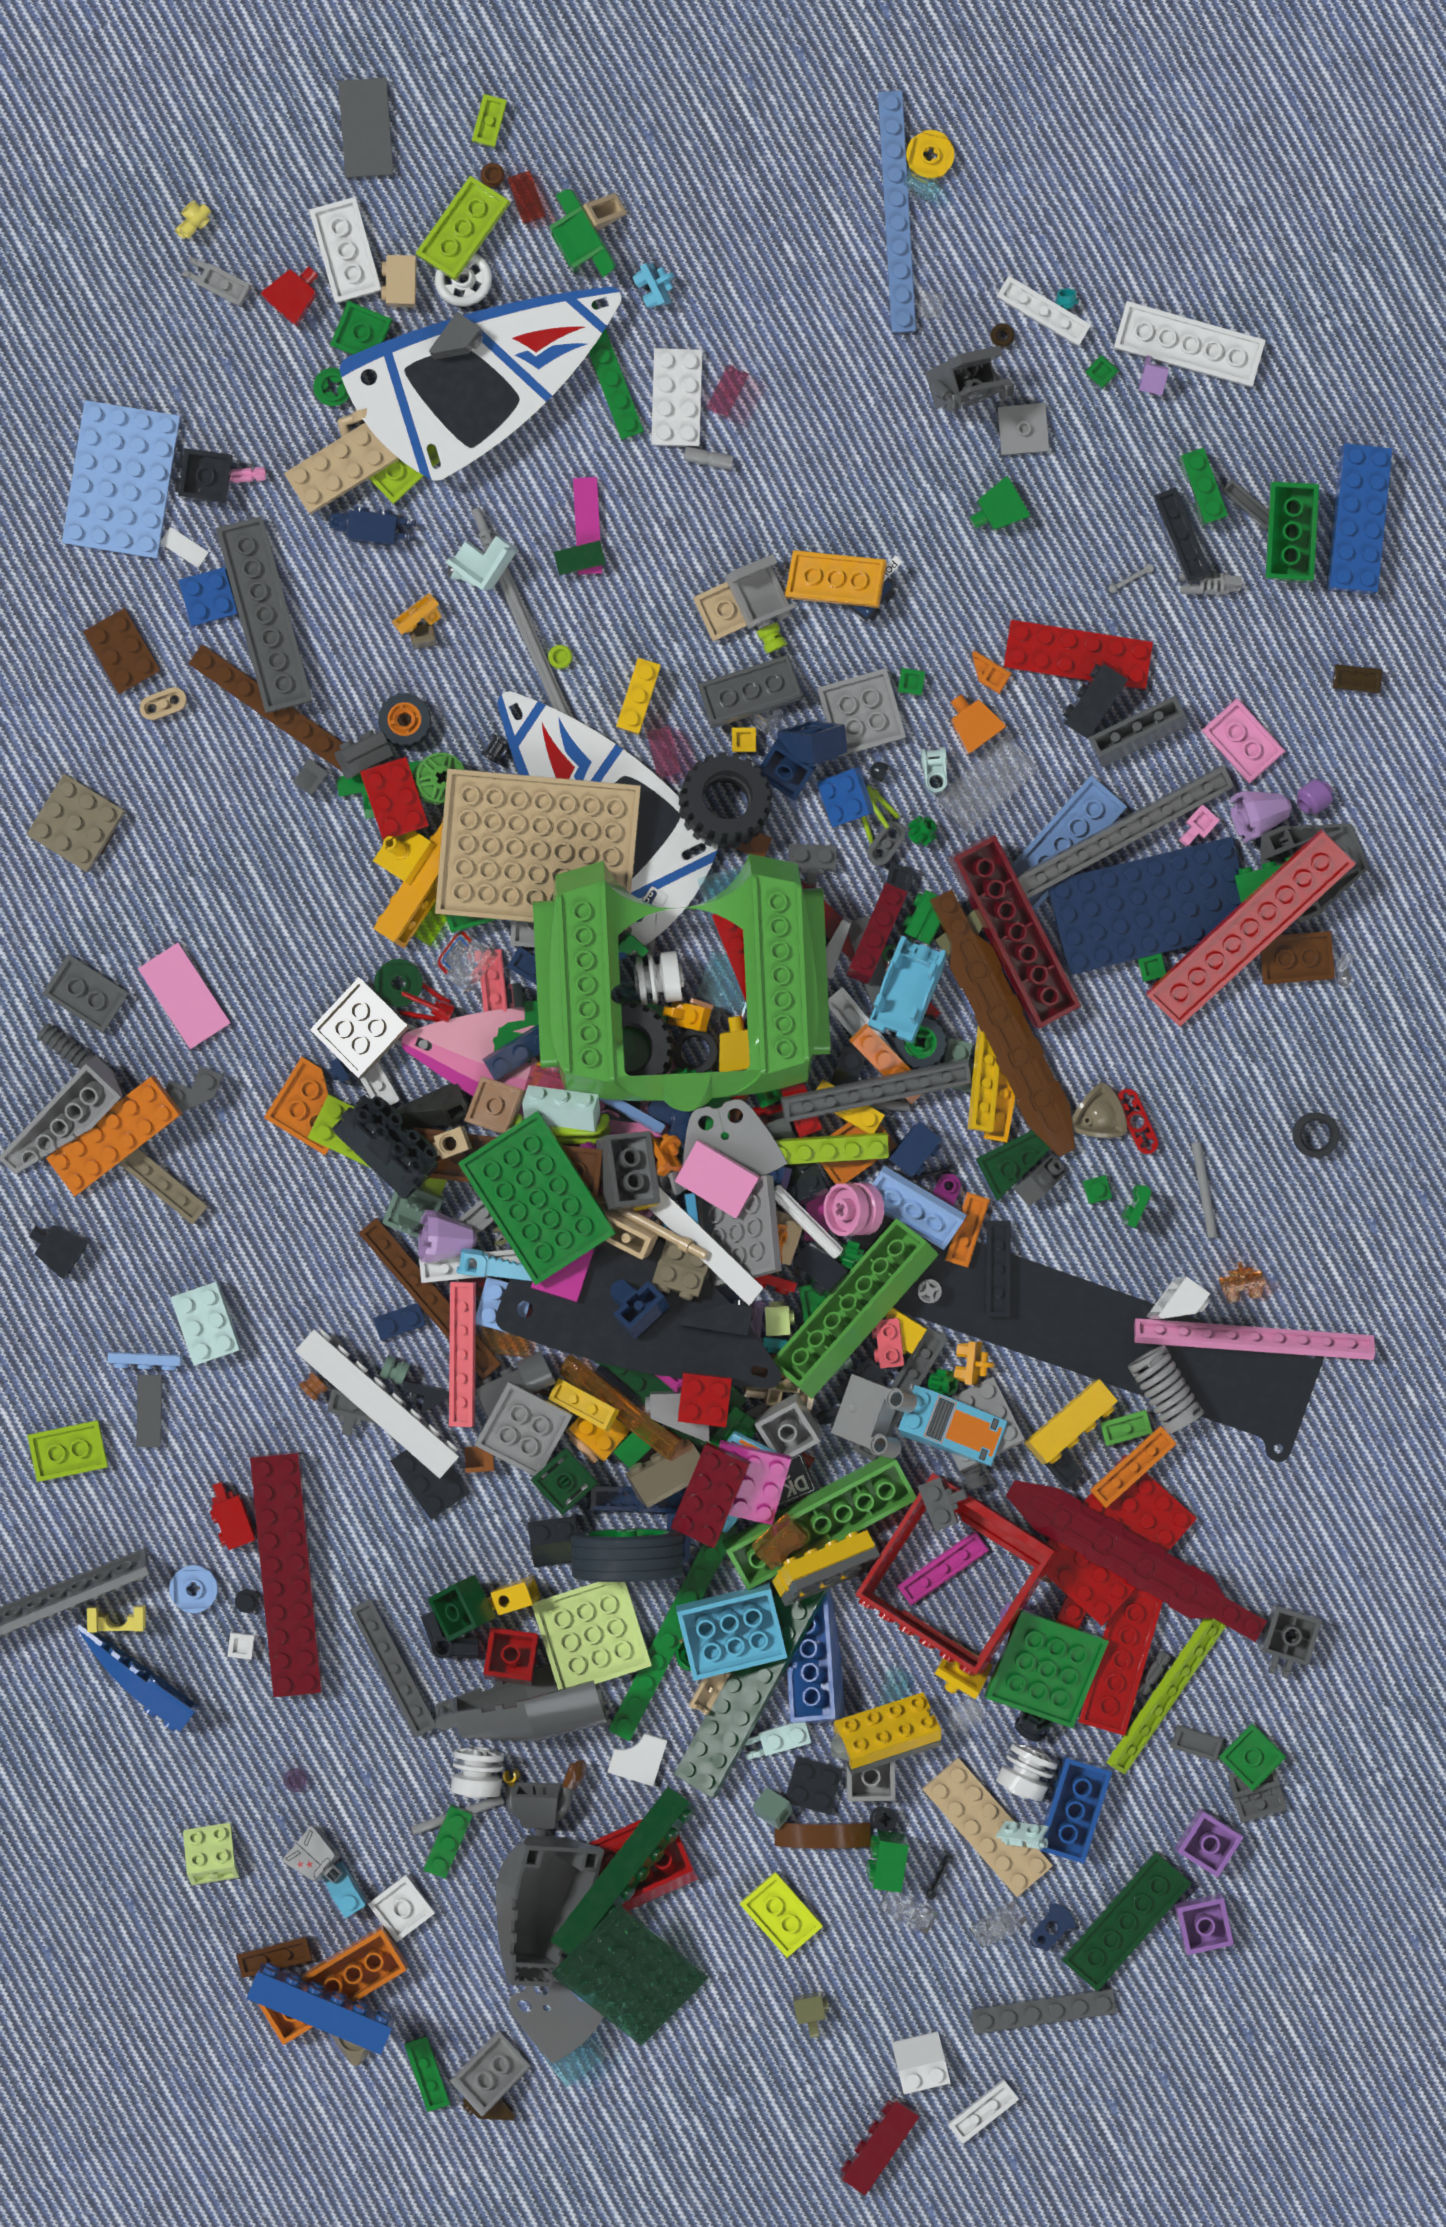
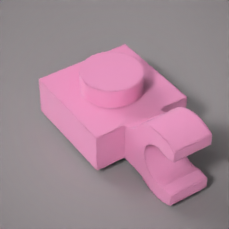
M1203 804L1200 805L1185 822L1190 828L1182 835L1179 841L1186 847L1197 835L1202 839L1205 838L1220 820Z

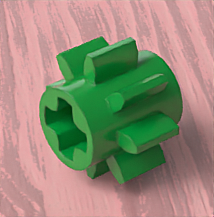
M919 815L908 824L910 828L908 836L914 844L927 846L937 838V835L934 833L937 831V825L930 817L923 818Z
M848 1240L847 1245L841 1243L840 1246L843 1250L836 1260L842 1262L841 1266L845 1269L851 1270L863 1257L864 1250L859 1249L860 1243Z
M937 1369V1373H933L929 1377L928 1387L934 1392L949 1397V1394L953 1395L956 1392L958 1380L956 1377H952L953 1371Z

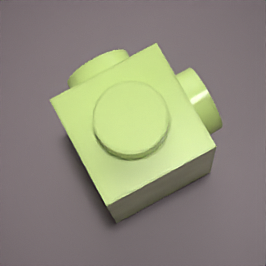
M769 1301V1306H764L766 1336L790 1335V1324H794V1310H789V1305H784L783 1301Z

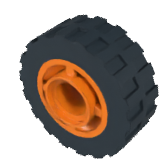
M399 693L394 697L391 696L388 698V701L382 704V708L378 713L380 731L383 732L387 741L396 745V747L410 748V746H416L419 742H423L430 732L432 725L430 711L425 702L416 695ZM402 715H409L412 718L408 726L399 725L398 720Z

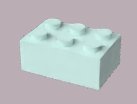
M219 1281L170 1297L194 1366L242 1349Z

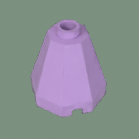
M1243 791L1236 793L1230 798V803L1235 802V807L1230 809L1236 833L1239 836H1245L1242 839L1244 843L1256 840L1262 834H1265L1289 818L1292 811L1290 800L1285 798L1283 794Z
M434 1210L424 1211L420 1224H425L422 1230H419L418 1255L421 1257V1262L431 1263L459 1256L462 1249H472V1247L476 1246L477 1234L473 1233L471 1226Z

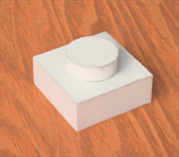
M231 1632L227 1657L251 1660L255 1635Z

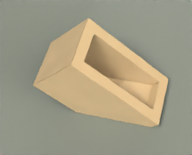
M616 193L583 205L597 231L627 214Z

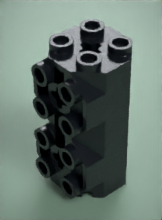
M364 1094L355 1103L356 1107H349L341 1115L342 1119L334 1125L332 1130L403 1199H407L438 1167L439 1164L436 1162L437 1150L416 1130L405 1132L401 1128L402 1117L386 1100L378 1096L368 1098Z

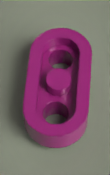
M943 1174L938 1178L932 1194L949 1205L954 1206L961 1188L960 1180L953 1174ZM951 1181L953 1188L946 1190L944 1187L945 1182Z

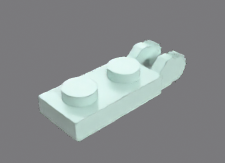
M788 1723L750 1736L745 1745H751L761 1740L763 1748L749 1751L745 1756L746 1760L810 1744L811 1739L806 1723Z

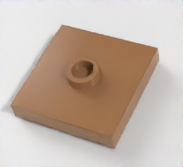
M481 1076L464 1121L503 1134L513 1127L526 1091Z

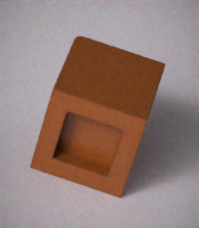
M477 1446L465 1448V1473L495 1470L494 1455Z

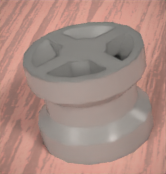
M930 1278L922 1280L917 1287V1295L926 1303L936 1302L942 1293L939 1283Z

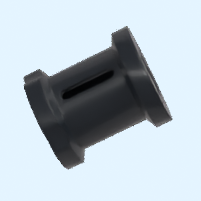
M493 733L491 735L492 740L480 754L499 764V758L506 747L509 748V743Z

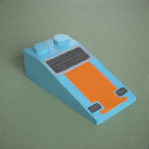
M915 1385L912 1393L917 1397V1406L912 1412L904 1413L898 1428L900 1435L991 1467L1008 1422L940 1393Z

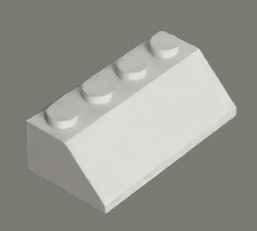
M1187 1276L1175 1277L1147 1317L1150 1319H1164L1196 1314L1199 1311L1202 1312L1210 1302L1207 1299L1210 1293Z

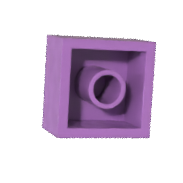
M1200 1807L1174 1848L1178 1853L1218 1878L1244 1837L1240 1832Z
M1221 1893L1174 1904L1183 1948L1187 1955L1234 1945L1225 1901Z

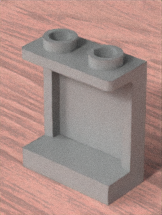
M774 554L733 570L725 576L748 629L755 626L758 629H762L772 624L771 620L777 618L778 621L791 616L790 611L797 607L795 603L789 605L772 566L777 563Z

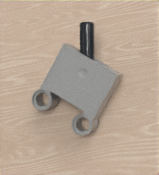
M851 1374L841 1406L819 1412L816 1419L821 1426L834 1423L831 1431L832 1434L867 1447L875 1455L893 1459L901 1452L900 1441L895 1437L887 1436L895 1410L904 1413H910L915 1410L917 1397L910 1391L890 1388L868 1378Z

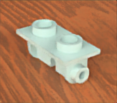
M1005 1820L996 1834V1838H1001L1005 1845L1023 1847L1025 1841L1027 1847L1042 1850L1048 1846V1839L1044 1838V1835L1049 1827Z

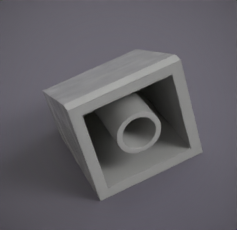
M650 1391V1397H645L646 1413H650L651 1419L702 1441H709V1425L677 1422L681 1391L678 1393L675 1391Z

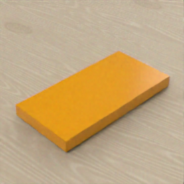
M793 550L785 597L787 599L879 608L887 561L885 559Z

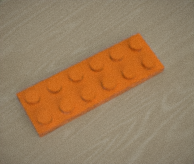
M153 1075L113 1105L92 1129L59 1147L46 1159L75 1197L183 1113L155 1075Z

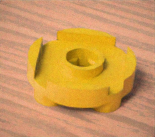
M936 130L923 131L914 136L908 144L906 151L908 167L911 172L922 179L933 180L941 178L950 170L953 164L954 148L945 134ZM933 149V153L937 155V158H932L931 161H928L927 157L923 156V153Z

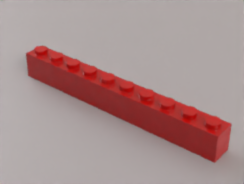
M710 912L747 1005L743 929L728 919ZM804 1082L780 1089L783 1097L807 1092ZM817 1116L793 1121L800 1138L822 1129Z

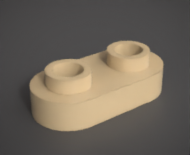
M176 687L163 690L145 697L140 703V713L148 720H158L184 709L187 704V696L181 689ZM173 696L179 697V702L177 704L171 703V698ZM151 704L157 706V710L154 713H150L148 710Z

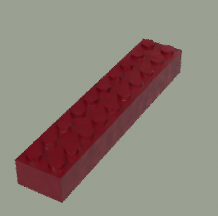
M300 1451L252 1455L250 1457L273 1697L321 1693L323 1691Z

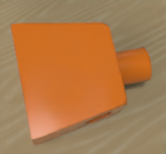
M961 694L950 702L958 713L950 721L967 755L1006 727L979 699L969 705Z

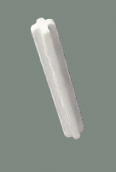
M780 1185L774 1187L775 1201L832 1258L838 1257L842 1253L843 1248Z

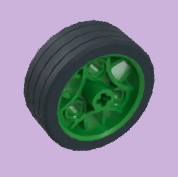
M653 1528L604 1529L574 1533L571 1536L572 1577L577 1580L594 1582H636L679 1577L683 1573L682 1533L671 1529Z

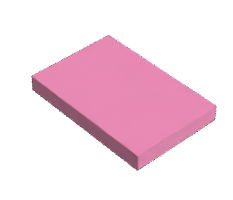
M1238 698L1201 730L1249 784L1285 752Z
M699 1139L696 1141L675 1182L732 1217L738 1218L761 1176Z

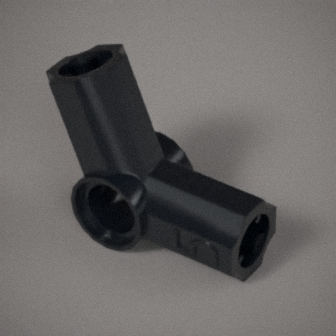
M433 1611L420 1616L434 1656L441 1659L447 1657L479 1658V1637L460 1636L448 1642ZM446 1641L449 1644V1650L447 1652L438 1651L436 1648L437 1642Z

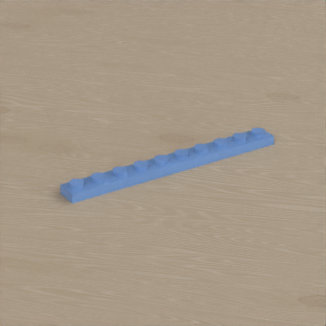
M902 91L878 92L891 334L916 332L903 97Z

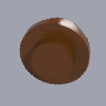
M489 163L482 168L481 180L486 186L495 188L503 183L505 173L500 165Z

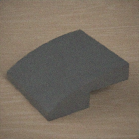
M1276 1769L1254 1792L1235 1773L1227 1775L1241 1824L1287 1811Z

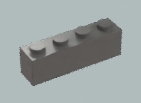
M1173 696L1088 738L1091 749L1101 768L1187 727L1188 723L1176 696Z

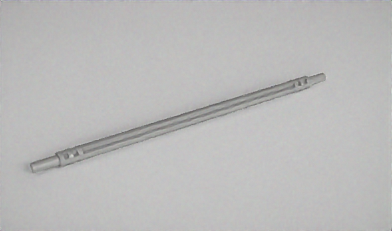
M478 507L471 512L480 531L478 535L485 551H487L495 536L492 529L488 528L482 511ZM507 566L498 581L552 708L572 717Z

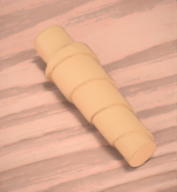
M569 1427L566 1428L564 1431L570 1437L569 1440L586 1456L590 1463H596L599 1460L598 1457L567 1431Z

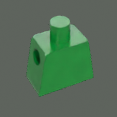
M1006 476L977 500L976 504L980 511L971 515L969 519L975 529L988 523L992 532L1027 520L1031 515L1011 480Z

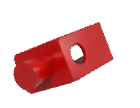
M309 266L300 276L289 269L260 294L263 299L297 328L317 296L316 291L310 285L319 275Z

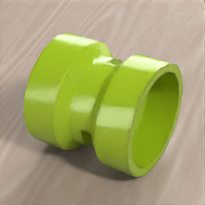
M778 622L756 632L758 638L764 642L763 649L766 654L787 645L785 637L780 635L781 628Z

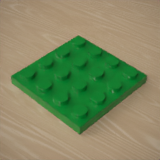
M1022 1609L1011 1628L984 1697L988 1700L1073 1728L1109 1641L1107 1638Z

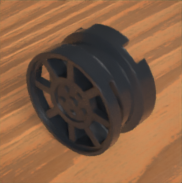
M1021 1711L1020 1717L1016 1719L1014 1726L1017 1732L1024 1738L1040 1742L1044 1740L1046 1731L1051 1728L1053 1721Z

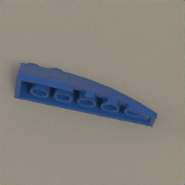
M831 1589L826 1594L795 1651L791 1667L788 1668L790 1723H827L845 1718L841 1654Z
M82 1622L77 1627L78 1631L108 1673L123 1689L145 1706L143 1710L154 1718L159 1716L164 1720L163 1724L168 1729L174 1732L177 1729L181 1732L199 1705L98 1632H87V1624Z

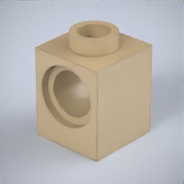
M465 1126L433 1136L435 1139L433 1146L437 1150V1156L440 1155L442 1159L473 1149ZM450 1136L456 1140L454 1150H449L446 1147V1139Z

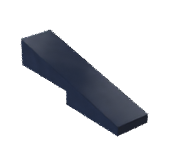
M596 1485L587 1493V1509L598 1511L677 1513L686 1488L647 1508L637 1499L631 1486Z

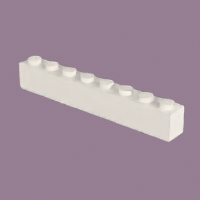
M314 1329L295 1352L438 1478H441L459 1457L456 1453L459 1449L449 1440L444 1443L438 1437L441 1433L431 1424L426 1427L421 1423L422 1417L414 1409L411 1408L408 1411L402 1406L404 1401L394 1392L392 1395L388 1394L384 1390L386 1385L376 1376L374 1379H371L366 1374L368 1369L359 1361H356L354 1364L347 1358L350 1353L341 1345H338L336 1348L329 1341L332 1338L324 1330L320 1329L318 1332Z

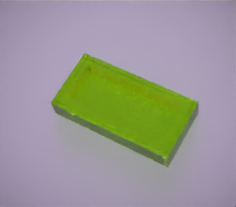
M436 901L413 935L430 947L447 922L445 914H435Z

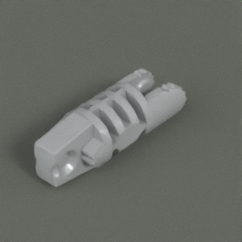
M1180 573L1181 582H1186L1184 574ZM1211 573L1210 577L1194 582L1197 584L1181 586L1180 593L1229 594V592L1241 590L1242 578L1241 576H1229L1228 573Z

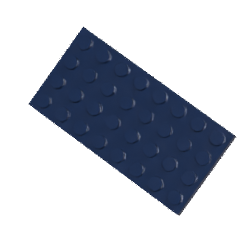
M1233 836L1069 876L1048 887L1068 975L1195 945L1204 939L1241 904L1234 875L1239 874L1238 869H1240Z

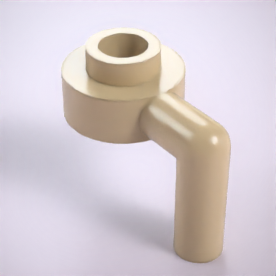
M355 408V412L351 413V415L338 419L341 437L350 432L348 425L364 422L362 418L366 417L367 408L358 411Z

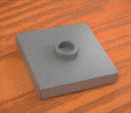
M1046 403L997 407L1001 456L1050 451Z

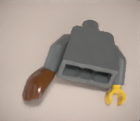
M577 1760L575 1763H571L563 1780L562 1788L561 1783L516 1782L520 1778L519 1770L515 1769L513 1771V1779L509 1777V1770H506L503 1773V1780L508 1783V1787H506L508 1810L516 1819H519L523 1828H534L536 1836H547L549 1829L555 1828L557 1821L562 1820L568 1812L573 1790L581 1784L586 1773L587 1763L584 1760Z

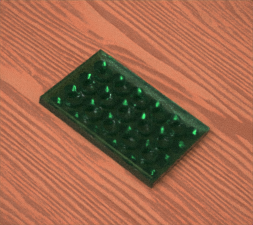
M621 1904L551 1972L555 1979L640 2046L708 1979V1976L700 1968Z

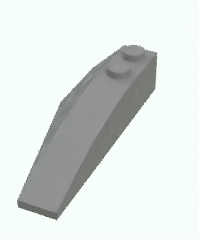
M96 1055L92 1057L0 1155V1161L14 1174H17L44 1156L92 1129L123 1096L113 1071Z

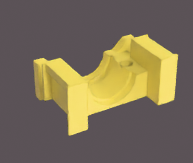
M145 1605L134 1606V1614H129L126 1623L122 1625L111 1622L108 1614H103L99 1611V1606L87 1608V1632L143 1631V1628H146Z

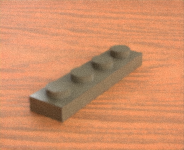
M138 1148L119 1163L192 1225L208 1208L207 1204L141 1149Z

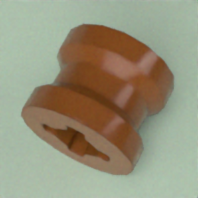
M314 1371L309 1374V1378L306 1381H302L299 1384L301 1389L313 1401L319 1398L321 1392H326L329 1389L327 1384Z

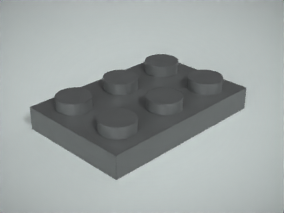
M70 954L66 956L42 995L103 1034L130 994Z

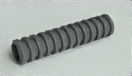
M50 1023L46 1024L37 1035L38 1042L42 1041L44 1046L48 1045L49 1050H55L56 1055H62V1059L66 1058L68 1064H74L73 1067H78L79 1070L94 1057L93 1054L89 1055L87 1050L83 1051L82 1046H76L75 1041H69L70 1038L68 1036L65 1038L63 1036L64 1033H58V1029H53ZM115 1072L114 1075L120 1088L125 1078L123 1076L119 1077V1073Z

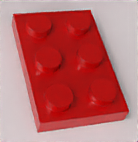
M406 756L360 771L382 840L388 836L396 837L429 826Z

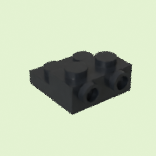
M184 448V454H180L178 468L182 469L181 477L176 479L175 492H178V497L181 499L227 504L233 455Z

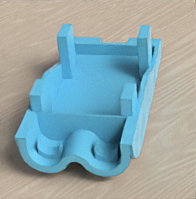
M901 936L884 977L880 993L874 1002L875 1007L867 1025L881 1033H884L886 1029L896 1032L898 1039L913 1043L940 979L946 960V951L941 950V952H938L928 946L914 944L908 941L905 936Z

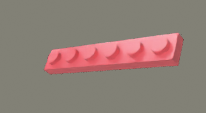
M450 1282L449 1426L454 1427L475 1426L476 1282Z

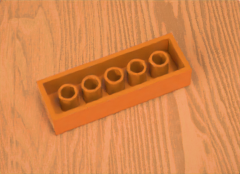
M381 1925L300 1975L303 1977L302 1980L311 1983V1981L318 1982L325 1986V1990L332 1993L334 1990L340 1991L347 1995L346 1999L355 2002L405 1972L408 1968V1963L384 1925ZM258 2004L283 2045L313 2027Z

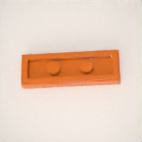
M969 1192L966 1193L961 1212L966 1214V1217L951 1239L945 1261L968 1268L990 1199Z

